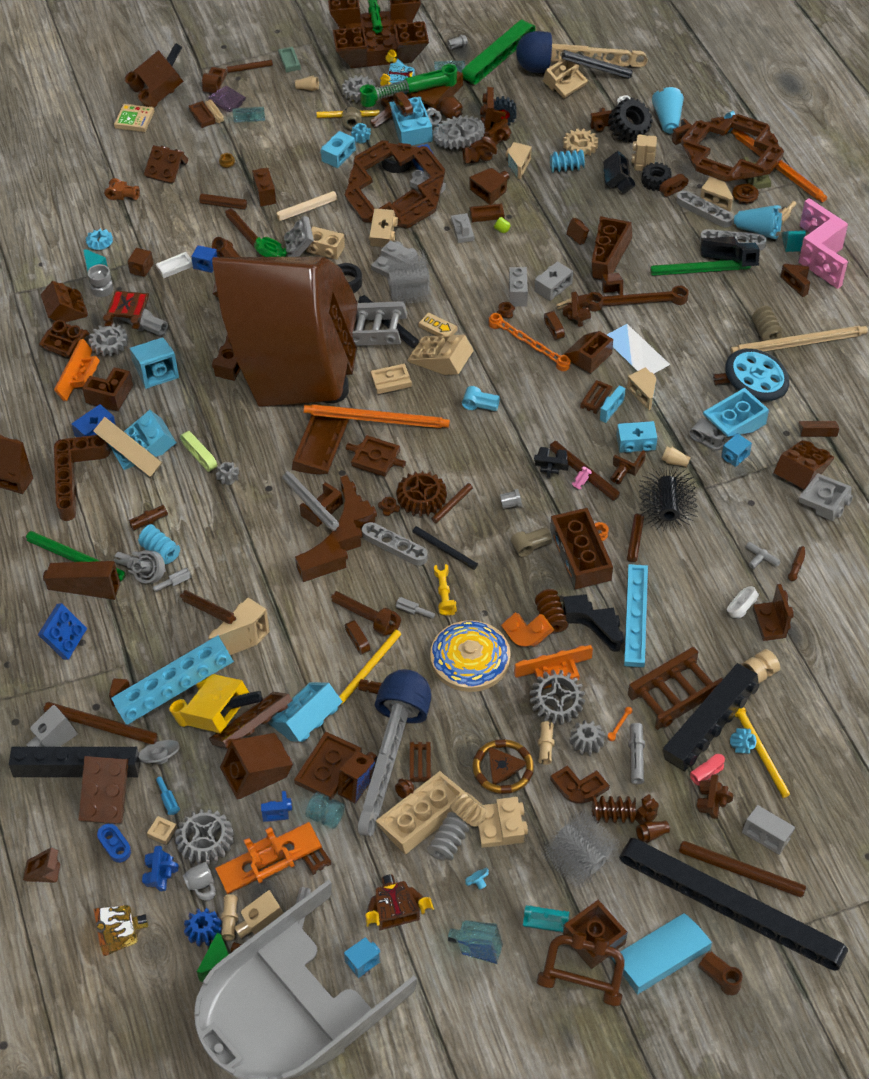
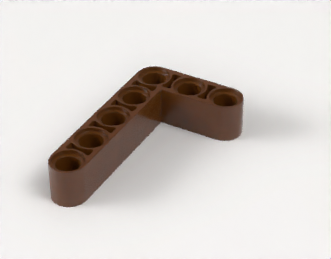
M99 435L60 439L54 444L56 506L61 520L70 521L76 516L74 462L104 459L110 455L109 443Z

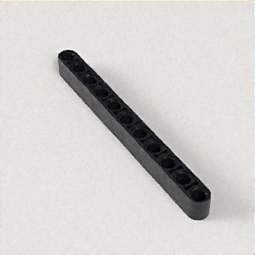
M636 838L629 839L619 856V859L625 865L830 970L838 971L847 955L848 948L840 941Z

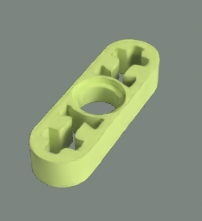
M190 431L180 435L185 448L208 472L217 468V462L213 455Z

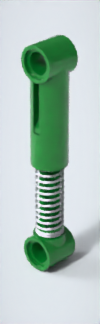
M446 64L439 70L407 77L401 82L398 81L397 84L390 83L389 86L382 85L381 88H376L369 84L360 87L361 105L372 107L382 97H390V95L393 96L394 93L401 91L410 94L442 85L454 86L457 83V67L453 64Z

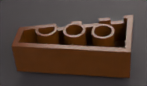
M600 216L592 257L593 278L602 280V274L614 272L632 240V222Z

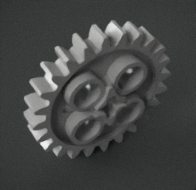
M460 115L458 118L453 116V119L447 118V121L437 124L433 131L436 144H439V147H450V149L456 147V149L459 147L465 148V145L471 146V143L481 140L480 137H483V134H485L482 120H478V118L473 116L468 118V115L465 117Z

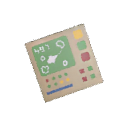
M123 104L114 123L115 128L146 132L154 114V107Z

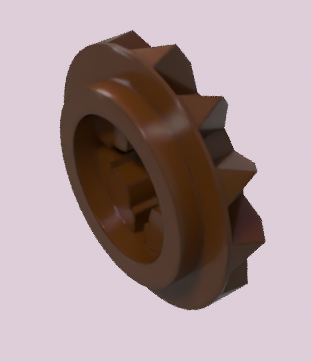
M739 184L734 187L732 196L735 201L739 200V203L744 202L747 205L748 202L753 203L758 199L759 191L753 185Z

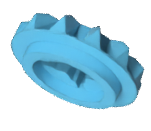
M101 228L98 231L93 229V233H88V237H86L88 247L95 250L105 249L113 242L112 234L107 229L103 231Z

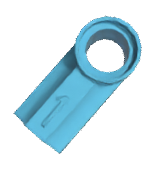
M469 386L464 394L462 406L468 410H475L478 407L497 411L500 396L483 393L478 387Z

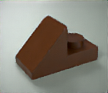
M783 264L780 277L802 297L808 295L810 281L807 279L809 267Z
M51 847L28 859L23 880L28 882H57L60 863L57 859L59 850Z

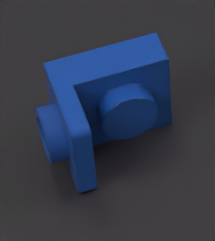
M282 791V802L270 801L261 804L263 822L289 819L288 811H292L291 798H287L286 791Z

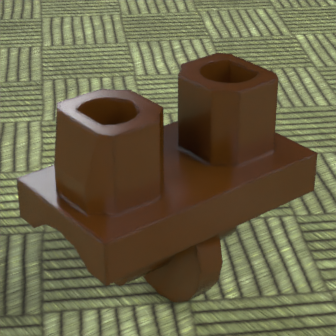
M604 107L599 109V112L591 113L590 128L602 131L604 127L611 126L608 124V117L612 110L605 111Z
M508 119L494 123L492 129L485 130L484 137L492 139L496 145L502 140L507 141L510 139L511 130L508 127Z
M575 291L571 293L572 303H568L563 308L562 313L569 320H577L578 327H581L584 320L591 318L589 308H583L590 305V298L587 294L579 296Z
M712 774L711 780L700 781V792L702 795H708V798H698L697 801L699 812L709 813L712 819H718L719 807H726V803L732 802L734 797L728 791V787L723 786L718 781V774Z

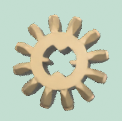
M461 791L450 804L452 811L471 826H478L488 814L486 807L467 792Z

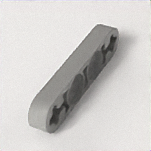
M683 190L678 192L676 202L679 206L721 227L727 228L732 226L734 215L731 212L689 191ZM695 204H700V205H702V206H701V207H696V206H694V205H695ZM708 211H714L716 213L710 214L708 213Z
M711 229L703 230L700 236V242L701 238L735 237L737 241L739 239L746 241H738V243L756 242L760 251L765 248L767 241L766 237L761 234Z
M368 522L363 525L362 535L366 541L414 565L421 566L427 562V550L424 547L376 523ZM385 537H389L392 539L388 543L382 541V539ZM400 545H405L408 547V549L401 551L398 549V547Z

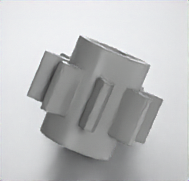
M224 462L217 466L216 478L217 480L221 479V484L232 485L235 480L238 481L239 468H234L233 462Z

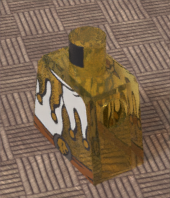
M129 905L94 909L103 956L137 943L136 930L149 927L146 914L133 917Z

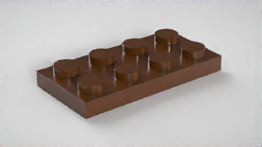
M272 692L262 702H258L230 722L221 733H215L208 739L214 746L229 748L232 740L251 735L255 732V728L258 725L269 722L273 714L284 711L288 707L287 704L293 700L288 693Z

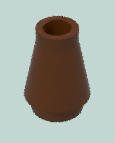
M666 820L641 822L636 827L638 839L646 843L670 832V826Z

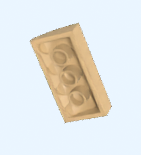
M439 771L418 787L413 794H409L378 818L376 823L386 836L406 855L443 825V820L447 818V814L453 812L450 806L453 799L461 791H465Z

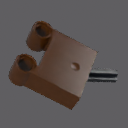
M175 43L167 59L158 50L134 71L129 72L125 76V82L134 92H139L138 99L144 106L155 108L158 102L169 93H173L174 89L184 82L172 67L182 49L181 45ZM144 84L148 86V89H143Z

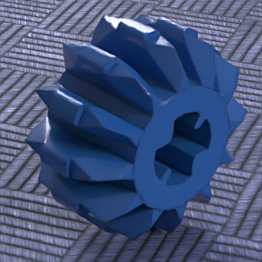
M207 907L203 912L197 908V914L189 913V920H185L184 926L186 928L184 933L190 943L196 942L197 946L200 947L202 942H205L209 946V941L213 940L217 933L221 934L222 932L220 927L222 924L221 919L217 918L215 911L210 913Z

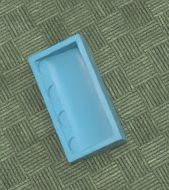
M683 913L620 951L625 960L623 976L638 995L711 949L712 941L690 917ZM611 957V959L613 960V962H614L615 965H616L615 959H614L613 957Z

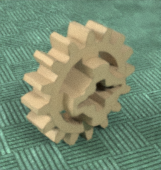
M576 129V132L570 130V134L566 133V137H564L563 148L571 153L573 150H576L577 154L582 149L584 157L585 154L591 156V152L595 153L598 148V137H595V133L591 134L590 130L587 132L585 129H582V131Z

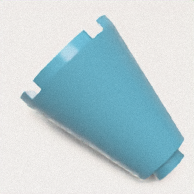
M666 87L663 88L664 91L659 92L658 90L653 94L652 104L663 131L672 134L673 129L679 127L684 95L677 88Z
M773 205L739 211L734 216V224L739 229L761 234L771 239H777L776 233L780 232L782 225V213H779L778 210L781 209V206Z

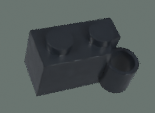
M616 151L603 161V171L607 187L614 188L618 186V189L625 194L636 186L635 181L630 175L629 160L622 153Z

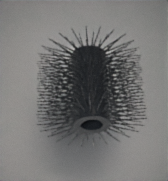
M667 467L666 476L664 474L663 477L660 476V479L656 476L657 480L649 484L651 481H646V484L651 487L644 489L648 490L649 493H642L643 495L639 497L650 503V505L647 504V508L650 509L646 511L648 514H651L648 516V519H650V516L655 520L660 517L654 525L663 520V524L664 521L667 524L668 521L669 523L673 521V524L674 520L675 522L677 521L676 519L683 521L679 517L690 516L691 513L685 510L693 509L688 504H695L694 502L697 500L695 498L693 502L688 501L690 497L694 498L695 494H697L693 491L696 488L695 486L691 490L686 489V486L688 488L694 482L689 485L683 479V476L680 479L677 478L678 474L675 478L673 474L672 476H667ZM690 492H694L692 496L687 495ZM644 495L648 496L647 500L641 497Z

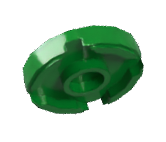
M258 237L255 240L254 248L264 257H285L287 254L286 248L284 247L283 249L281 247L282 244L272 238L263 237L261 239Z

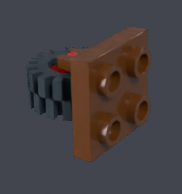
M487 87L486 93H483V106L480 109V115H483L480 120L484 123V129L490 130L491 122L494 124L503 119H508V126L511 125V122H514L517 115L516 103H514L513 99L510 100L509 97L504 99V96H502V99H499V97L494 99V87Z

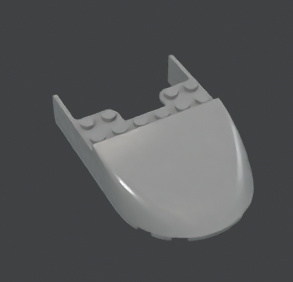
M327 880L222 959L204 979L195 1003L197 1035L208 1056L215 1064L229 1074L241 1079H292L309 1073L343 1053L348 1045L414 993L417 978L412 976L371 1009L355 990H344L335 998H332L305 965L316 957L317 946L299 926L298 922L331 897L332 882L330 880Z

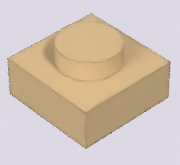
M157 816L147 832V836L167 845L175 833L177 825Z

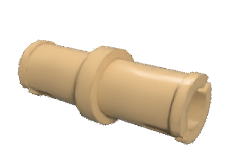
M544 721L540 724L538 762L541 764L543 760V764L548 765L552 763L554 724Z
M231 894L224 896V908L220 918L222 921L221 935L225 941L234 940V927L238 921V914L236 913L238 897Z

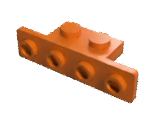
M84 339L79 340L54 389L63 401L68 400L74 388L84 386L89 376H92L96 371L100 361L97 356L90 357L92 349Z
M592 645L579 646L576 649L563 650L548 656L542 655L536 659L522 660L514 665V675L517 678L535 673L537 679L539 676L543 678L544 672L550 675L551 671L555 670L556 675H558L559 671L563 670L564 676L567 673H571V680L575 677L579 680L580 675L575 663L592 659ZM552 684L545 686L543 689L552 687Z

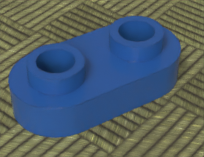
M113 824L101 826L97 832V837L102 847L113 861H126L131 855V848L125 837Z

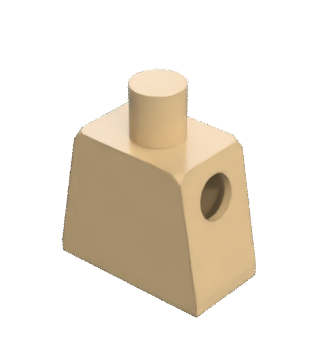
M268 890L241 911L245 921L234 928L240 938L245 937L251 932L256 935L284 912L271 891Z

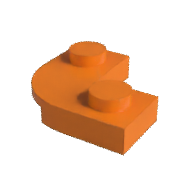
M515 612L501 625L511 640L523 647L538 645L554 631L551 624L542 614H539L527 625L522 617Z

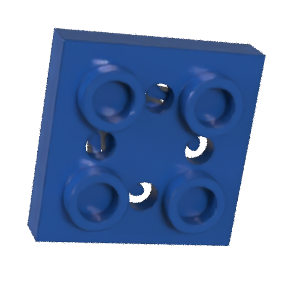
M62 603L56 604L38 636L63 660H67L72 655L87 627Z

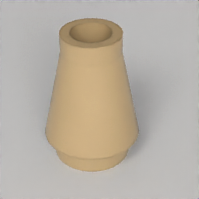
M309 76L296 80V89L318 90L319 79L318 77Z
M667 446L662 460L666 461V464L687 468L691 457L673 446Z

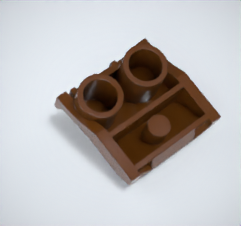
M57 320L47 330L39 346L50 352L70 358L79 340L85 339L89 332L88 330L80 329L77 325L71 326L63 320Z

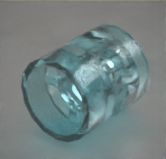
M316 792L307 805L305 815L316 822L321 820V824L334 829L343 816L345 804L335 799L329 801L328 796Z

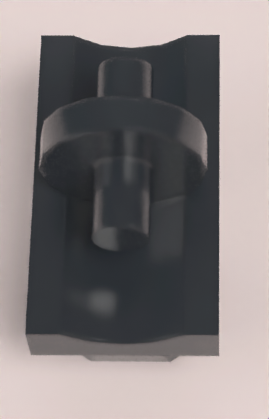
M540 447L538 454L534 456L535 466L541 467L540 472L547 473V478L551 479L552 474H559V469L568 471L569 463L566 450L559 449L557 450L556 457H550V449Z

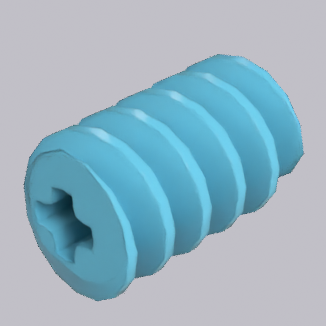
M573 150L572 153L566 151L565 155L563 151H560L559 155L557 152H553L552 156L550 154L552 173H554L555 168L560 172L561 167L564 168L565 172H567L568 167H570L571 171H573L574 166H576L578 171L580 166L584 168L583 150H579L578 154L576 150Z
M147 525L139 535V545L145 550L158 552L163 557L165 564L173 562L178 557L180 546L176 545L174 541L160 532L154 525Z

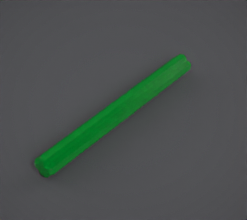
M724 260L652 265L650 272L652 276L743 270L750 269L751 266H741L736 261Z
M29 531L26 535L28 542L71 561H100L36 532ZM116 568L119 581L121 582L126 576L125 571Z

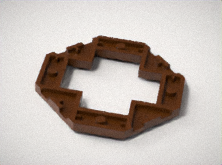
M740 114L732 115V118L724 119V117L712 118L709 122L695 121L681 138V145L695 171L725 182L768 175L784 155L783 148L779 147L778 140L774 133H771L770 126L767 123ZM730 128L757 136L754 141V147L766 151L756 164L740 159L734 167L708 159L711 148L700 145V142L709 131L725 136Z
M382 140L355 156L354 165L348 180V187L345 191V199L363 222L372 223L375 208L361 191V189L373 183L366 170L391 155L400 166L415 159L429 177V179L418 185V190L425 198L400 213L397 212L391 202L378 208L394 210L395 217H398L397 227L410 228L436 212L445 177V168L427 146L413 147L411 144H392L389 141Z

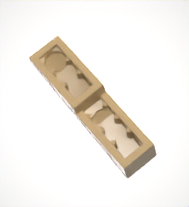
M106 417L94 429L97 435L148 476L152 477L162 465V461Z

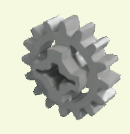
M354 75V78L348 77L349 81L344 80L342 92L346 99L349 98L350 101L355 100L357 103L360 100V87L367 84L374 87L376 85L373 79H369L368 76L364 78L363 75H360V77Z
M114 323L112 326L105 327L99 325L98 330L93 329L89 339L92 351H95L97 355L102 353V356L106 354L112 356V353L118 355V350L124 351L123 346H127L128 341L125 329H121L120 325L115 327Z

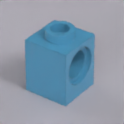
M737 433L723 445L721 457L736 467L750 455L752 443Z
M365 937L344 952L345 963L360 978L380 963V950L374 942L370 943Z

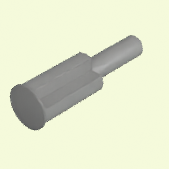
M186 567L169 575L170 579L153 586V590L157 592L171 584L175 586L192 578L191 573Z
M399 597L397 600L396 608L413 615L419 613L432 619L435 617V613L420 608L418 603Z

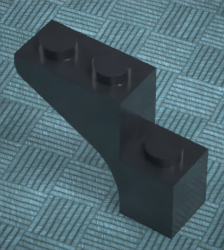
M735 237L701 238L700 254L703 257L733 260L740 263L741 266H759L760 249L756 242L738 243Z
M587 594L563 597L562 608L568 624L575 623L587 626L611 651H620L621 643H624L623 632L619 631L620 618L619 615H615L614 608L593 610L592 602H588Z

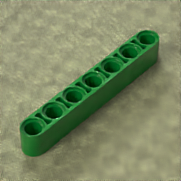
M524 20L518 21L463 68L461 72L463 73V80L474 85L478 84L513 54L520 39L525 34L535 31L536 26Z

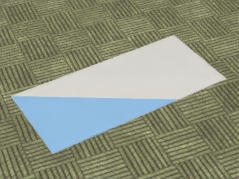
M628 324L607 334L614 339L613 348L637 371L646 367L654 374L670 365Z

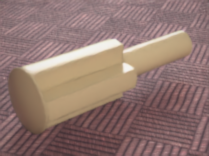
M792 201L787 208L785 207L781 210L782 224L790 216L791 210L796 205L795 201Z

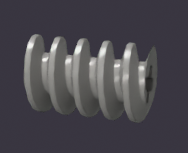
M449 812L447 818L443 820V825L439 827V831L435 834V838L431 841V845L427 848L428 853L439 860H452L454 858L452 853L458 851L456 846L462 844L460 839L466 837L464 832L467 833L470 830L465 821L457 816L456 813Z

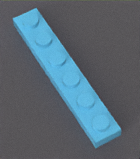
M628 565L624 666H645L647 565Z

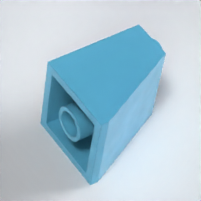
M163 337L130 348L132 361L145 389L179 378L175 353Z

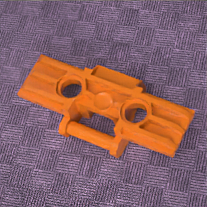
M310 822L277 838L270 827L266 829V838L256 843H253L250 838L244 840L249 852L215 869L226 893L229 894L255 880H258L260 884L263 882V879L289 866L291 868L294 867L293 861L322 848ZM286 844H293L294 849L288 851L284 846ZM252 863V869L249 872L243 871L246 864Z

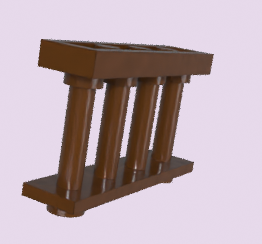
M694 646L629 684V698L632 701L638 697L643 698L657 714L655 724L657 730L663 726L668 727L675 719L702 704L723 680V678L712 682L696 664L699 652ZM685 669H691L706 687L697 692L683 677L681 672ZM670 678L675 679L690 697L681 702L664 682ZM653 688H659L673 704V707L664 711L648 692Z

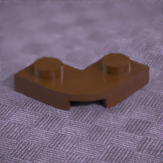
M568 765L550 776L551 782L567 800L574 803L592 801V796L597 798L608 791L610 787L598 771L579 780Z

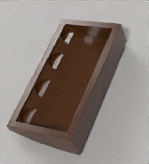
M311 415L294 456L292 470L309 474H328L349 419Z

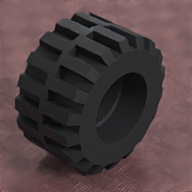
M625 98L610 112L608 124L611 126L609 128L613 131L612 134L618 137L617 139L633 143V141H637L638 135H644L651 128L652 114L649 113L650 109L646 108L644 102L641 103L639 99ZM627 117H629V118L633 121L634 124H632V123L627 119Z

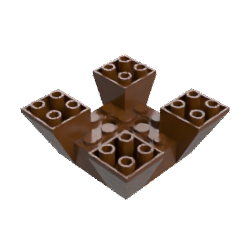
M328 0L329 12L339 29L333 30L336 52L351 68L390 65L393 62H388L386 55L391 49L396 52V59H399L402 63H412L429 44L425 21L413 22L421 1L388 0V11H380L382 32L375 33L373 31L371 14L368 12L360 14L359 0Z

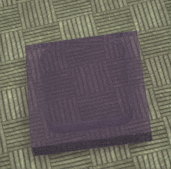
M224 86L208 97V100H212L227 112H233L243 105L246 97L230 87Z

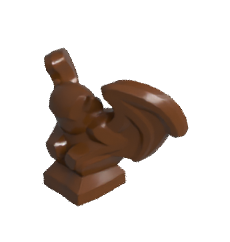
M483 136L482 140L471 143L469 148H462L463 163L468 164L470 161L478 162L479 158L486 162L490 161L493 154H497L495 142Z

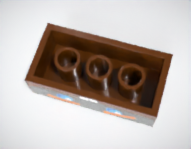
M588 508L551 516L550 531L574 589L612 581L613 565Z

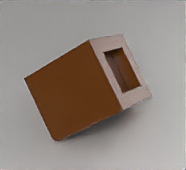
M619 273L602 274L603 293L617 291L619 295H623V279Z

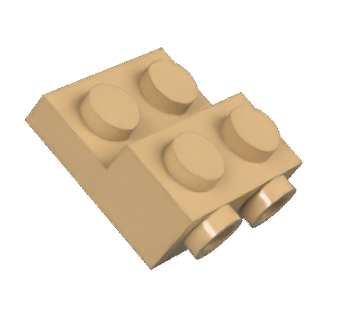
M518 797L497 799L496 804L483 805L486 807L488 814L483 822L478 825L481 848L524 843V834H528L527 822L522 821L521 815H524L523 802H518Z

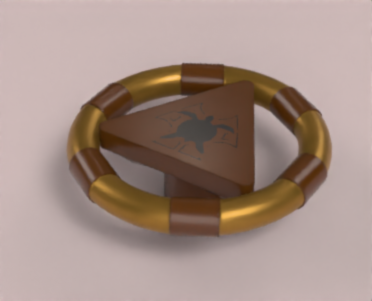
M507 739L493 740L483 745L477 751L472 765L475 779L480 785L491 792L499 794L513 793L522 789L529 783L534 771L533 759L528 750L521 744ZM494 748H512L518 751L524 760ZM488 751L492 783L486 779L480 769V763ZM526 766L522 778L517 783L497 785L502 781L508 780L511 775Z

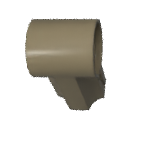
M544 527L527 534L523 531L517 532L511 537L510 541L518 555L526 557L534 549L552 543V538L548 528Z

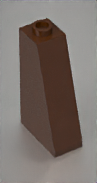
M457 71V83L454 86L442 85L410 94L407 93L409 99L420 97L425 110L435 108L437 111H440L441 101L445 97H453L463 86V73Z
M115 561L50 563L48 570H45L43 575V581L46 583L47 589L115 600L120 587Z

